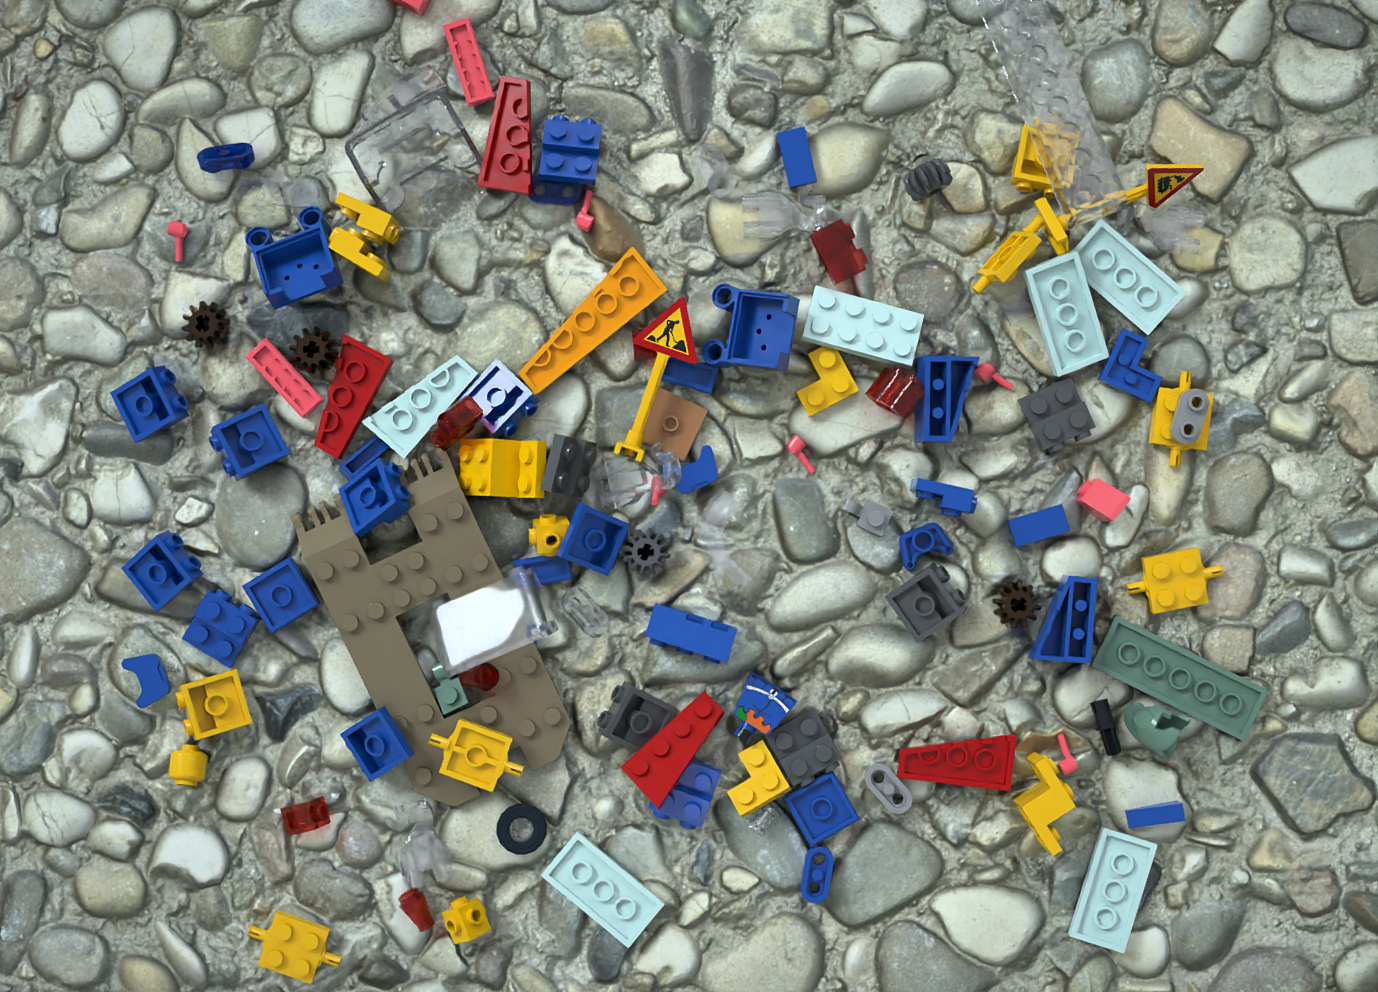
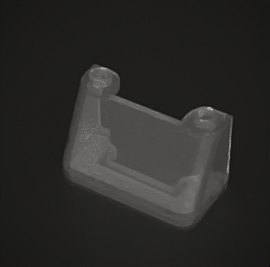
M432 90L352 135L345 143V152L364 187L381 211L392 214L403 206L405 202V193L401 187L403 184L443 161L450 159L456 168L466 170L483 160L448 98L439 90Z
M524 565L507 571L510 577L453 601L447 602V599L443 598L430 604L432 610L427 611L447 678L540 640L559 630L533 567L525 570Z

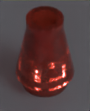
M484 662L472 668L462 670L459 680L463 686L489 691L497 685L499 672L495 666Z
M418 887L409 889L398 898L400 902L399 908L418 927L420 932L426 931L435 924L423 891L420 892Z

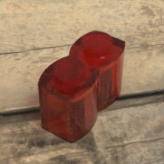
M839 219L810 234L809 237L834 286L866 270L867 257L862 248L857 249L852 241L855 238V234L849 223L844 224L842 219Z
M885 367L866 391L865 395L880 408L893 413L901 419H905L925 391L920 388L922 382L912 374L908 373L906 375L897 367H894L893 370Z
M470 395L461 398L441 413L437 418V422L430 427L429 436L432 443L443 451L448 450L473 431L475 424L483 417L482 408Z

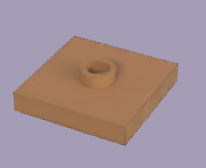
M658 387L643 431L645 435L643 442L685 461L708 410Z

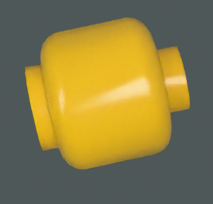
M182 745L181 750L173 751L170 757L168 774L172 780H175V785L196 787L198 782L204 781L207 771V754L200 752L197 745Z

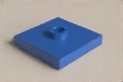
M292 556L242 586L271 634H274L321 605Z
M833 770L828 773L824 772L817 776L810 784L798 787L783 796L811 847L860 819Z

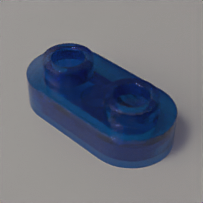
M234 143L205 148L197 154V160L202 171L218 173L222 170L248 168L254 162L255 154L251 144Z
M539 174L532 176V196H528V198L536 204L569 207L577 204L582 197L580 184L540 180ZM544 186L545 192L542 195L536 194V187ZM566 188H571L573 190V195L571 197H565L563 195V191Z

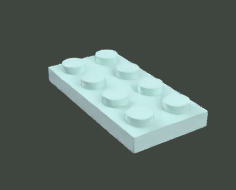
M1102 218L1099 219L1073 249L1079 253L1087 283L1147 335L1153 331L1187 293Z
M1072 250L1023 269L1022 273L1054 376L1060 377L1108 358L1109 353L1078 251Z
M815 286L801 340L910 370L924 315Z
M1101 826L1068 931L1070 937L1117 952H1125L1157 849L1156 843Z
M578 830L541 874L545 880L627 948L632 945L665 904L662 899Z

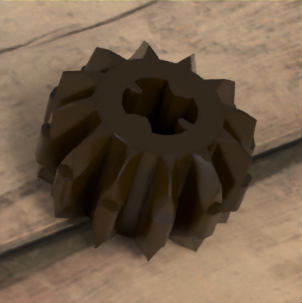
M200 301L199 310L193 305L189 306L192 315L184 314L182 317L184 320L189 321V324L181 327L183 331L189 332L186 340L189 342L195 340V347L198 348L205 344L208 349H213L214 341L222 345L224 342L220 335H230V331L224 329V326L231 324L230 319L223 318L227 311L223 308L218 310V304L215 302H211L208 306L205 301ZM204 320L210 321L208 323V326L210 327L209 330L203 329L205 327L203 323Z
M314 326L312 334L307 328H303L304 338L298 335L293 337L295 341L299 342L298 346H289L291 351L297 352V354L291 357V361L299 362L297 368L300 371L307 368L308 374L314 375L317 367L319 372L323 374L326 372L325 363L331 367L335 365L329 357L338 356V351L330 349L337 344V341L335 339L328 340L331 333L327 330L320 335L319 327ZM314 346L320 348L319 353H314V355L308 353L309 348L312 349Z
M1018 580L1014 589L1013 584L1008 581L1005 583L1007 592L1001 588L996 590L1002 598L1001 600L992 599V603L1000 604V608L995 609L993 613L994 615L1004 613L1000 618L1001 624L1007 623L1010 619V627L1015 629L1019 620L1022 627H1027L1026 617L1033 621L1037 619L1036 615L1031 613L1032 609L1041 610L1040 605L1033 604V601L1038 600L1040 596L1039 594L1029 596L1033 590L1032 585H1027L1023 589V581ZM1012 599L1022 600L1019 603L1022 604L1020 610L1011 609L1014 606L1011 604Z

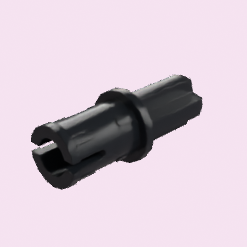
M1108 698L1091 702L1090 706L1097 725L1095 731H1100L1106 754L1113 756L1121 753V747L1114 727L1118 724L1117 722L1114 723Z

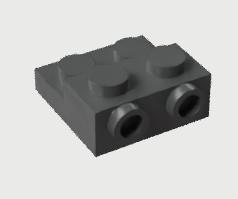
M1071 376L1018 399L1040 451L1048 449L1050 453L1066 447L1064 441L1072 437L1077 442L1091 436L1090 429L1096 427L1085 401L1082 402Z
M554 434L540 490L562 493L573 497H583L589 488L590 478L588 476L591 465L596 461L597 443L577 437Z
M935 562L885 596L917 643L962 615L967 609L964 605L967 603V599L963 592L958 588L955 590L948 582L951 579L948 571L942 565L937 567Z
M624 681L622 686L617 685L612 691L611 700L613 703L609 710H604L600 714L597 725L600 726L598 732L604 737L638 752L673 720L678 709Z
M814 707L776 727L769 735H765L793 786L799 784L800 787H804L815 780L813 775L817 772L824 770L825 773H828L840 766L838 760L842 759V756Z

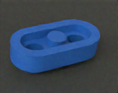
M822 845L812 846L805 854L800 890L803 898L810 903L824 901L829 893L834 859L831 851ZM818 854L824 856V861L820 864H816L813 861L814 857ZM811 883L819 884L820 887L816 892L809 890Z

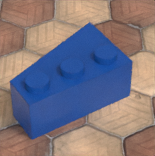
M925 355L915 358L914 443L952 442L963 409L962 404L967 391H969L970 381L980 357Z
M1062 575L1028 655L1029 658L1091 664L1098 578Z
M655 603L645 636L650 638L649 643L664 648L666 643L677 646V652L690 656L695 652L704 655V660L720 664V661L728 662L737 628Z

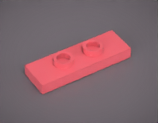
M470 17L443 25L468 107L495 100Z
M265 338L245 356L302 419H305L325 401L268 338Z

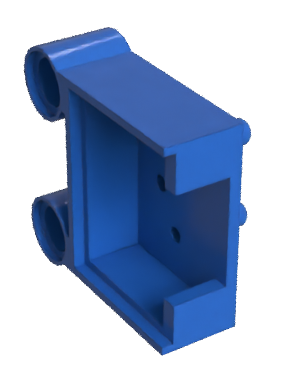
M317 206L306 207L300 212L298 221L304 231L275 242L268 229L262 226L254 227L246 234L245 242L254 255L264 294L274 309L344 283L335 252L328 247L331 243L329 242V237L332 233V228L322 210Z
M726 283L717 285L712 292L713 304L718 308L733 313L728 343L717 339L707 341L702 349L703 359L707 363L723 369L731 366H741L787 372L800 299L783 293L738 289ZM732 293V298L727 303V297ZM722 349L721 357L717 359L718 351Z

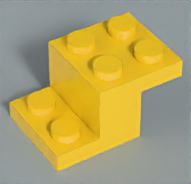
M494 438L461 439L458 478L465 496L544 498L545 491L540 489L546 469L547 441H518Z
M1033 752L1026 757V760L1040 782L1012 800L1041 846L1054 856L1062 851L1058 844L1062 839L1053 825L1050 826V823L1076 807L1071 800L1075 795L1066 782L1063 783L1061 779L1057 778L1056 775L1060 772L1052 759H1048L1046 755L1041 756Z

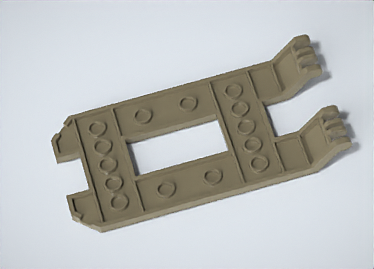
M445 445L437 447L435 451L438 458L442 461L444 468L435 472L429 454L424 453L421 455V458L428 472V475L425 476L417 458L411 459V467L418 477V480L409 483L404 467L398 465L402 471V476L399 478L400 482L411 494V498L408 499L410 505L408 512L422 539L421 542L372 564L359 536L354 534L340 493L334 495L333 500L339 508L341 516L333 519L328 503L323 500L318 504L326 523L323 524L314 505L308 507L307 510L314 521L315 528L307 530L304 518L299 512L291 515L290 518L296 529L304 560L376 709L378 710L385 705L415 753L402 763L416 793L456 807L480 796L481 791L477 786L439 773L444 760V749L428 744L432 733L448 739L455 731L459 718H463L512 736L513 740L508 751L520 746L533 771L558 759L571 724V718L463 492L452 459ZM447 593L495 694L445 717L397 616Z

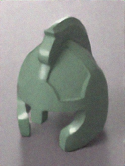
M1129 702L1124 710V722L1132 736L1145 747L1166 759L1176 749L1181 730L1191 721L1184 714L1171 712L1168 707L1161 705L1145 707L1142 703L1131 704Z

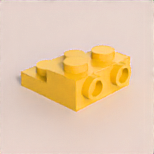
M1024 124L1021 130L1017 155L1014 159L1010 184L1016 185V190L1029 193L1036 189L1044 191L1043 195L1048 198L1055 199L1059 198L1060 195L1065 196L1070 189L1079 135Z
M339 191L335 203L341 207L340 212L346 218L357 222L356 225L363 230L362 235L378 245H382L383 241L390 245L396 244L401 230L398 229L400 224L392 215Z
M339 227L332 231L329 237V242L331 243L328 246L332 251L382 282H388L392 275L386 269L388 264L372 254L374 250L368 246L369 240L364 235L352 228L348 232Z
M237 669L178 686L180 692L175 693L176 702L179 709L185 708L188 719L183 720L184 729L188 737L193 735L194 741L252 723Z

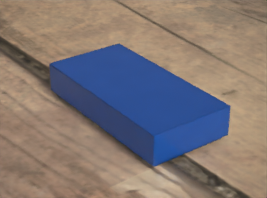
M805 127L778 132L777 139L789 189L817 183Z
M669 357L661 380L711 395L719 367L697 361V364H691L674 357Z
M1062 504L1007 520L1014 547L1023 546L1070 531Z
M557 555L513 560L517 588L573 579L571 561Z

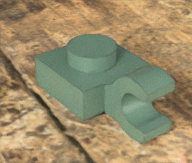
M443 662L432 666V671L441 685L434 688V692L443 715L448 716L472 704L463 679L460 677L454 679L448 664L443 665Z

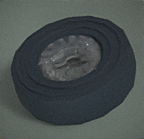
M517 803L508 807L500 815L496 834L500 844L507 851L516 855H526L536 851L543 844L547 835V823L544 815L536 807ZM521 821L526 822L525 826L530 830V832H525L523 836H519L518 830L514 829V825L518 826Z

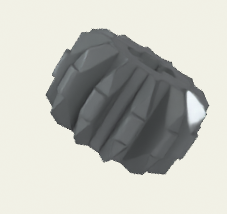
M933 158L905 174L903 178L905 189L913 201H922L930 198L951 184L953 179L950 173L951 170L945 164L943 158Z
M651 528L647 530V538H643L641 529L636 530L639 540L636 541L629 535L627 540L634 544L633 547H622L624 551H632V555L623 558L624 562L634 559L635 562L629 569L634 571L638 564L641 565V576L645 575L646 566H649L650 573L655 575L654 563L664 569L665 564L658 560L659 557L670 558V554L660 553V549L667 548L669 543L664 542L658 545L657 542L663 537V534L658 533L653 540L651 539L653 533ZM645 544L651 545L650 549H654V555L649 556L647 560L641 559L642 554H638L639 548H644Z

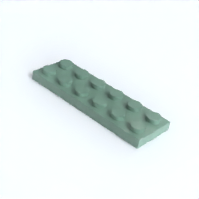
M1113 615L1091 660V664H1089V666L1241 741H1245L1269 691L1117 615Z

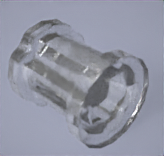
M766 804L756 810L750 818H746L744 823L757 834L764 837L766 835L765 830L781 814L771 805Z

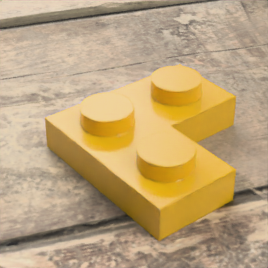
M822 346L808 354L820 380L797 391L796 394L808 417H811L858 392L859 389L838 350Z
M763 739L738 753L751 778L727 791L742 818L791 790Z

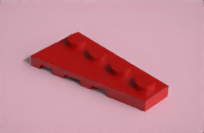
M705 691L702 692L620 767L659 811L671 790H674L680 781L679 778L687 766H690L696 757L695 754L702 744L706 742L725 714L724 711Z

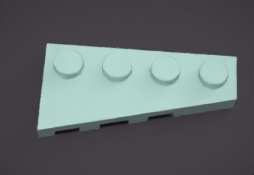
M456 355L427 375L422 381L407 389L405 393L395 400L387 403L375 414L363 420L362 423L401 457L406 459L476 379L479 373Z

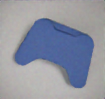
M708 445L702 447L699 459L691 464L680 467L667 462L664 465V471L681 494L693 492L713 483L718 478L713 451Z
M934 522L906 532L898 540L903 566L906 570H913L918 557L922 554L938 550L945 555H950L954 550L940 526Z
M158 654L137 656L122 661V667L125 670L134 672L141 685L142 691L136 701L139 708H146L170 693L171 683L161 657Z

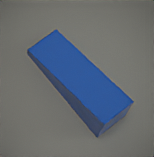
M376 435L342 463L338 471L349 482L379 458L390 446Z
M1177 800L1125 810L1128 828L1186 821L1183 804Z

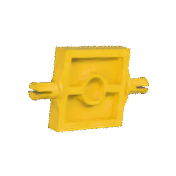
M1035 216L1026 228L1019 232L1014 231L978 270L977 273L981 278L971 289L976 294L981 295L990 283H1004L1013 279L1019 271L1017 269L1024 260L1027 261L1032 258L1037 252V246L1042 240L1036 233L1045 225L1044 221Z
M1180 371L1179 387L1174 389L1158 387L1154 397L1149 443L1171 449L1168 464L1171 467H1181L1182 451L1189 449L1207 451L1214 395L1207 394L1209 407L1200 436L1195 442L1191 444H1178L1171 438L1169 432L1178 398L1182 392L1190 389L1193 372ZM1194 397L1192 405L1195 408L1198 407L1199 401ZM1185 425L1184 433L1188 435L1191 429L1188 425Z
M1198 547L1142 557V581L1127 583L1126 591L1128 595L1144 592L1149 600L1150 611L1153 614L1209 603L1206 590L1207 579L1223 577V572H1221L1223 569L1221 565L1205 568L1201 562Z
M459 718L455 731L448 739L432 733L428 742L430 745L444 749V760L439 773L493 792L497 779L503 772L520 778L524 767L508 761V750L513 740L512 736L463 718Z
M277 910L268 930L251 925L247 934L248 937L263 941V951L258 962L259 966L309 984L314 981L317 969L322 962L339 968L342 956L327 952V940L331 928L281 910Z

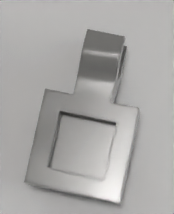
M845 499L841 507L842 510L858 517L855 525L880 537L883 536L894 512L869 499L866 500L864 506L850 499Z

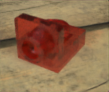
M323 796L310 801L288 805L280 809L288 836L313 831L330 823L329 810Z

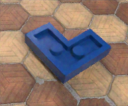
M1122 328L1098 380L1149 404L1152 402L1163 377L1137 366L1149 340Z

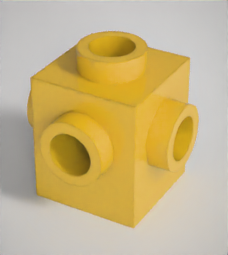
M543 514L538 519H532L533 528L528 529L530 546L534 545L537 554H542L546 557L556 556L570 524L567 517Z
M466 896L450 902L451 908L442 912L445 927L450 933L454 944L471 941L491 930L485 908L481 904L479 897L467 900Z

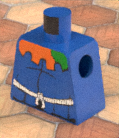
M750 671L733 711V714L742 720L734 735L747 743L756 730L769 735L796 705L797 699L753 671Z

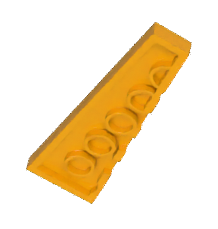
M631 247L518 374L537 396L664 295L668 289L636 249Z

